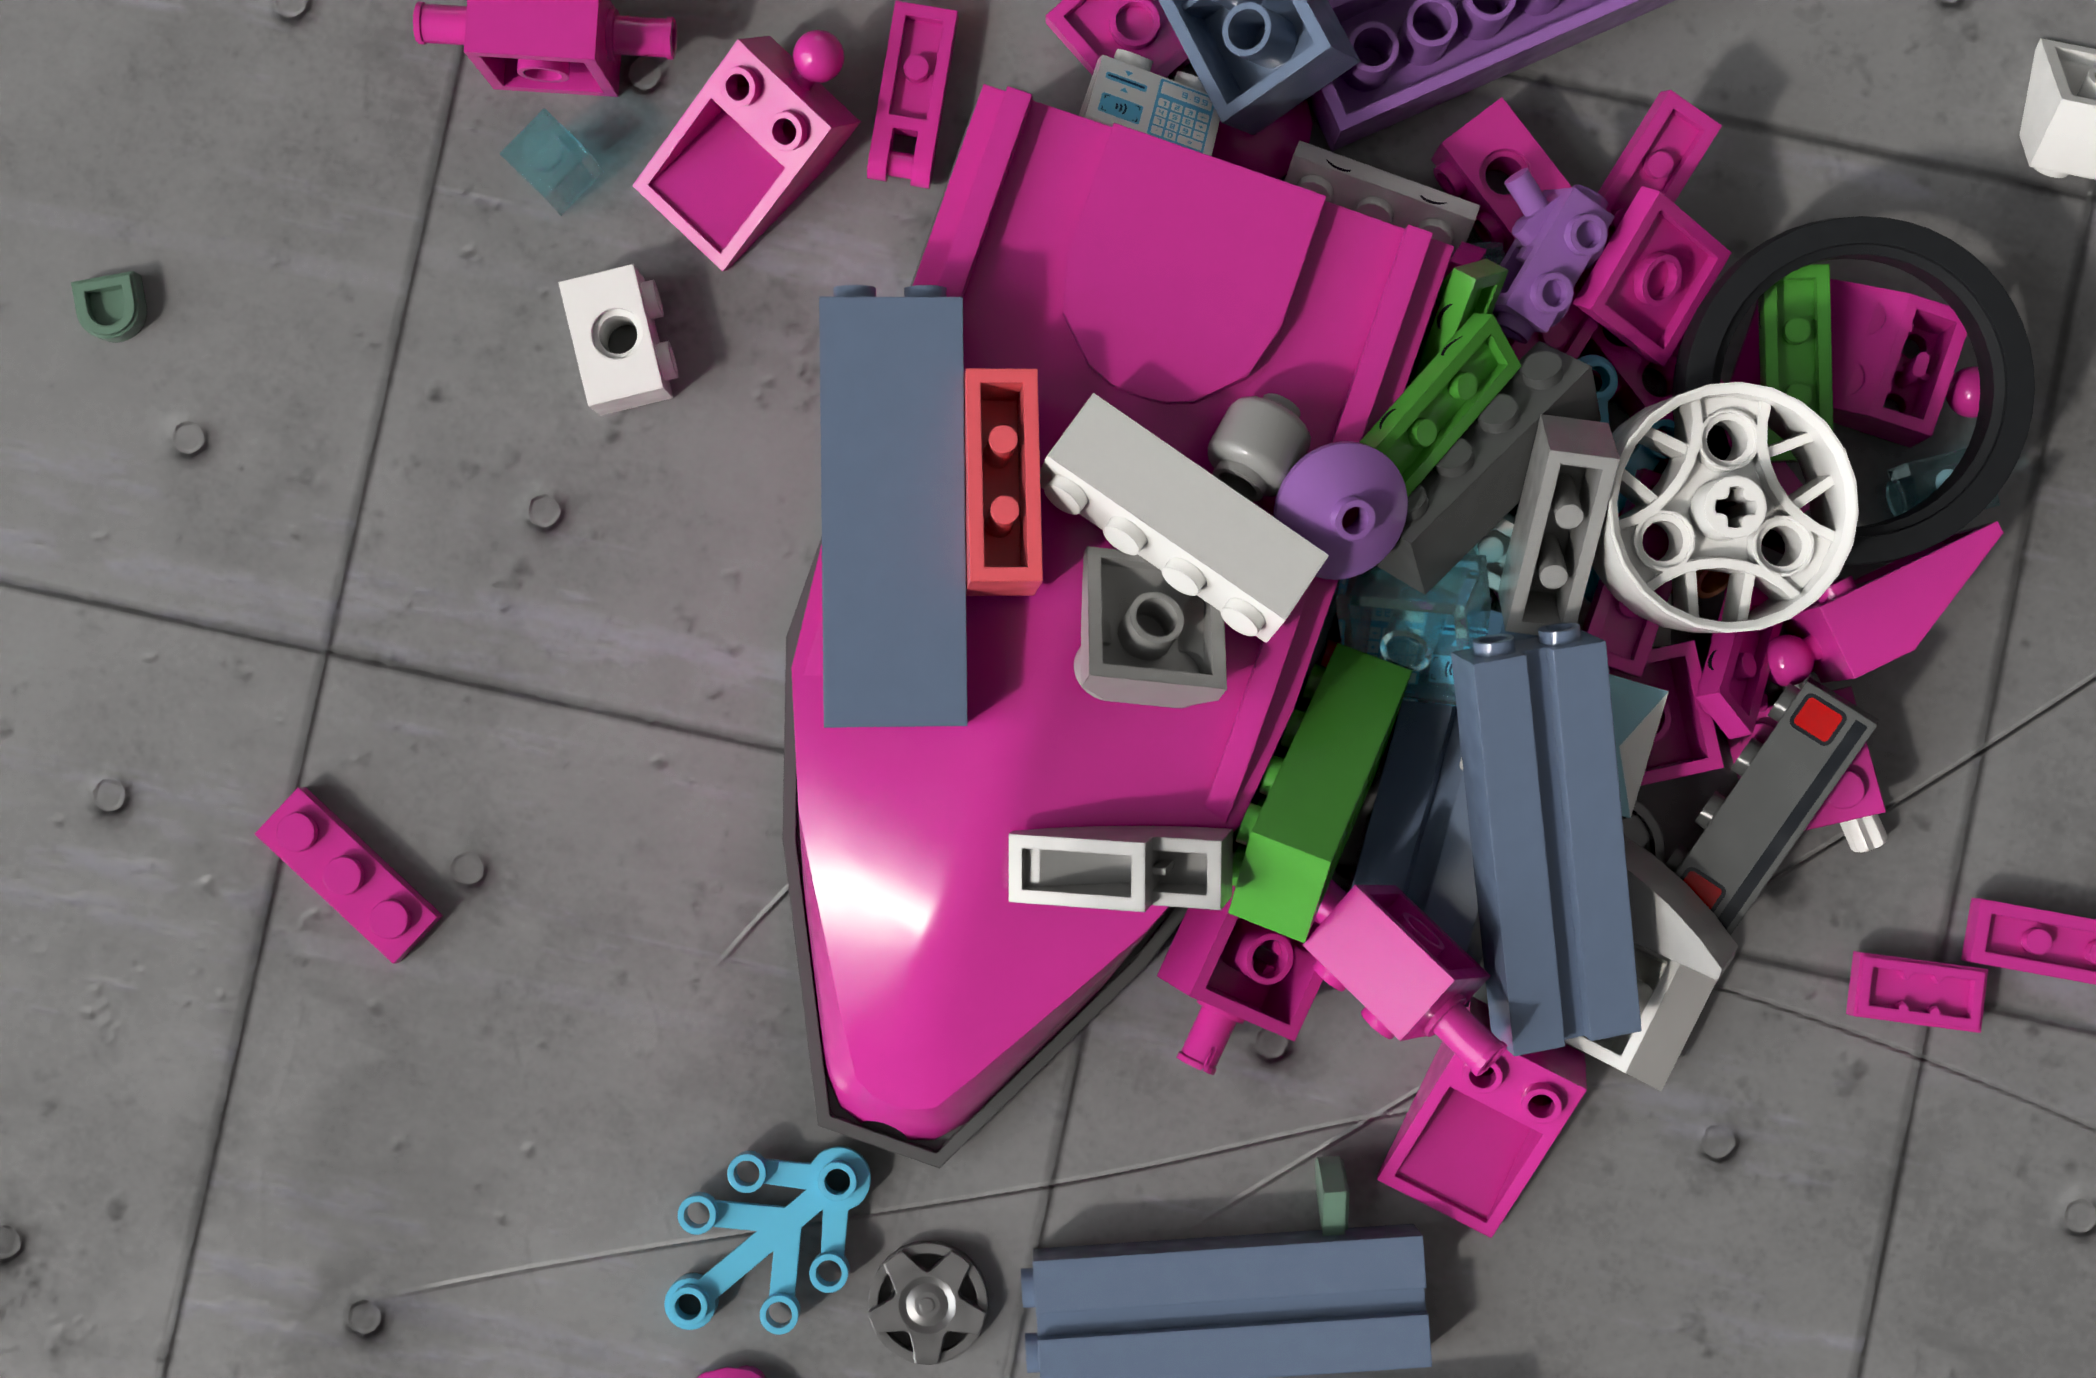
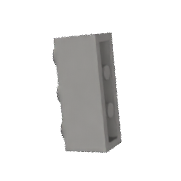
M1540 415L1498 589L1505 631L1538 635V628L1555 623H1577L1620 461L1609 423Z

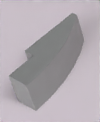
M1088 826L1016 830L1009 833V902L1146 912L1151 905L1221 910L1232 897L1233 829L1186 826Z
M1624 835L1634 943L1718 981L1734 958L1738 945L1716 915L1679 876L1652 853Z

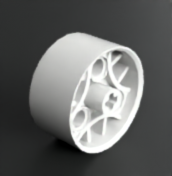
M1745 382L1708 384L1645 407L1619 425L1612 435L1620 461L1592 566L1610 593L1634 614L1663 628L1692 633H1731L1761 630L1796 616L1816 602L1839 576L1854 543L1859 516L1857 481L1846 449L1828 423L1802 401L1773 387ZM1671 411H1673L1674 438L1652 428L1654 423ZM1713 425L1721 426L1731 437L1732 448L1726 460L1716 458L1708 448L1707 436ZM1768 427L1783 440L1768 445ZM1638 443L1669 458L1664 472L1652 490L1648 489L1625 469ZM1790 450L1799 462L1806 484L1787 496L1778 482L1770 457ZM1620 492L1635 507L1618 517L1617 501ZM1807 503L1810 504V517L1800 510ZM1652 523L1662 527L1667 533L1669 540L1668 550L1659 561L1649 557L1644 551L1642 544L1643 534ZM1770 529L1776 531L1785 543L1784 555L1777 565L1770 564L1764 558L1761 551L1762 539ZM1697 570L1723 572L1730 575L1722 621L1699 618ZM1672 580L1674 606L1669 605L1654 592V590ZM1753 587H1756L1768 599L1749 611Z

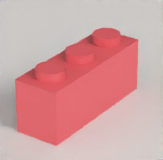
M966 368L964 373L966 596H1033L1043 581L1037 369Z

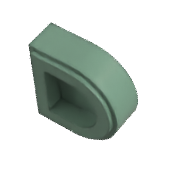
M129 271L71 282L78 321L91 335L107 342H124L137 335L144 326L147 317V305L142 276L140 274Z
M1340 1156L1316 1157L1315 1185L1322 1236L1345 1235V1230H1348L1349 1185L1344 1160L1340 1159Z

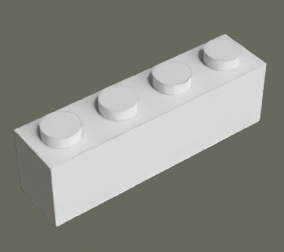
M1095 393L1091 395L1051 449L1040 470V487L1044 489L1046 497L1057 508L1068 514L1082 515L1102 529L1105 538L1115 548L1129 555L1138 554L1160 569L1164 579L1174 589L1189 596H1199L1219 610L1223 620L1232 629L1246 636H1257L1265 643L1269 641L1286 621L1329 556Z

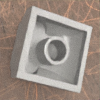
M1087 546L1083 555L1081 646L1074 658L1076 679L1087 693L1103 701L1169 708H1186L1196 704L1218 701L1227 690L1224 620L1219 610L1199 596H1189L1174 589L1164 579L1160 569L1138 554L1129 555L1116 549Z

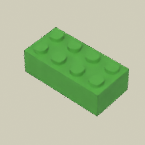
M1337 643L1327 667L1315 663L1302 695V700L1310 704L1308 707L1303 706L1301 710L1296 708L1293 710L1281 740L1280 746L1289 750L1288 752L1283 750L1279 757L1273 755L1263 776L1259 793L1266 795L1267 798L1261 797L1257 805L1250 803L1241 823L1236 842L1243 845L1239 844L1233 856L1232 885L1235 886L1229 914L1305 943L1385 754L1412 670Z

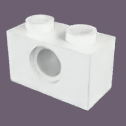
M630 264L558 282L588 406L598 415L602 416L673 398L669 380L679 378L670 342L660 343L654 319L664 317V312L654 279L645 281L635 265ZM624 325L636 327L637 340L629 351L621 354L609 351V338L615 329Z

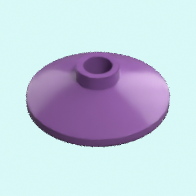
M1333 442L1312 450L1290 469L1278 490L1273 517L1329 555L1316 574V577L1332 580L1351 578L1370 570L1380 563L1390 553L1400 538L1406 522L1408 509L1406 486L1398 468L1382 452L1359 442ZM1358 507L1359 512L1355 521L1349 527L1343 528L1342 519L1346 511L1350 508Z

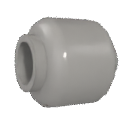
M1273 393L1265 394L1263 398L1257 396L1241 397L1233 402L1208 444L1207 456L1214 468L1213 476L1250 501H1259L1263 497L1277 496L1280 485L1287 473L1310 449L1311 436L1306 425L1299 419L1301 413L1298 407L1287 398Z

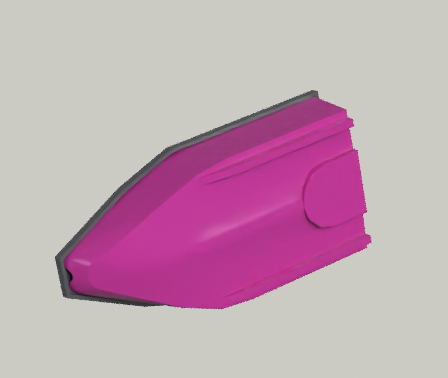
M983 84L979 98L976 99L910 286H943L947 288V297H963L964 373L966 368L1037 369L1040 470L1051 449L1091 395L1095 393L1213 475L1214 468L1207 456L1208 444L1230 405L1241 397L1257 396L1263 398L1265 394L1273 393L1293 402L1300 410L1301 415L1299 419L1306 425L1311 436L1309 452L1333 442H1360L1408 387L1415 366L1414 361L1421 341L1425 336L1454 246L1432 239L1433 233L1409 224L1405 229L1325 201V195L1120 124L1113 123V126L1110 127L1033 101L1032 94L1009 86L1004 91ZM1040 487L1043 581L1035 595L966 596L967 726L824 728L821 537L786 636L782 834L818 1126L940 1169L1149 964L1182 921L1188 908L1151 905L1146 912L1009 902V833L1016 830L1088 826L1233 829L1234 853L1239 844H1241L1236 842V838L1250 803L1257 805L1261 797L1267 798L1266 795L1259 793V788L1273 755L1279 757L1283 750L1286 752L1289 750L1280 746L1284 731L1295 708L1301 710L1305 705L1302 695L1315 663L1319 664L1348 578L1332 580L1315 576L1286 621L1267 643L1257 636H1246L1235 631L1224 621L1227 690L1218 701L1196 704L1186 708L1103 701L1087 693L1079 684L1074 672V658L1081 646L1083 555L1087 546L1118 549L1108 542L1102 529L1082 515L1068 514L1057 508L1046 497L1044 489ZM1276 496L1263 497L1259 501H1251L1273 516ZM1353 507L1346 511L1342 519L1343 528L1349 527L1355 521L1359 512L1358 507Z

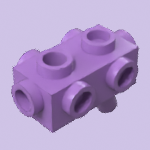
M1524 168L1511 175L1504 182L1524 215L1516 221L1512 228L1515 240L1500 266L1509 271L1492 314L1496 317L1505 336L1527 344L1534 332L1547 333L1550 327L1555 326L1565 316L1572 303L1573 287L1583 270L1593 265L1604 250L1607 240V229L1615 216L1606 210L1608 206L1607 200L1594 190L1582 185H1573L1572 188L1543 190L1542 192L1528 168Z

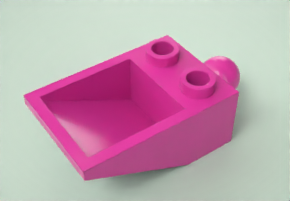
M812 30L806 32L798 39L794 46L792 57L771 36L738 39L632 185L722 272L728 270L825 170L861 123L859 119L820 84L835 78L843 67L845 56L840 41L830 32ZM786 119L792 121L795 128Z
M1830 278L1833 423L1911 448L1932 437L1945 397L1950 408L1958 415L1967 418H1977L1980 401L1979 370L1977 366L1963 368L1956 373L1954 372L1967 332L1950 306L1911 293ZM1758 301L1729 383L1745 382L1760 385ZM1906 339L1915 341L1919 346L1920 353L1912 359L1907 358L1902 353ZM1886 398L1893 399L1898 404L1899 412L1883 407Z
M1998 521L1956 532L1930 548L1892 561L1855 580L1852 575L1834 581L1816 602L1793 618L1783 621L1788 635L1775 637L1768 645L1767 659L1770 668L1768 679L1780 686H1788L1789 683L1797 685L1806 680L1813 671L1817 674L1821 683L1856 679L1914 651L2003 535Z
M1472 996L1469 1007L1466 1008L1491 1031L1488 1004ZM1442 1041L1378 1172L1377 1180L1492 1238L1587 1091L1585 1054L1565 1044V1047L1515 1057L1506 1049L1487 1071L1476 1077L1471 1072L1472 1069Z

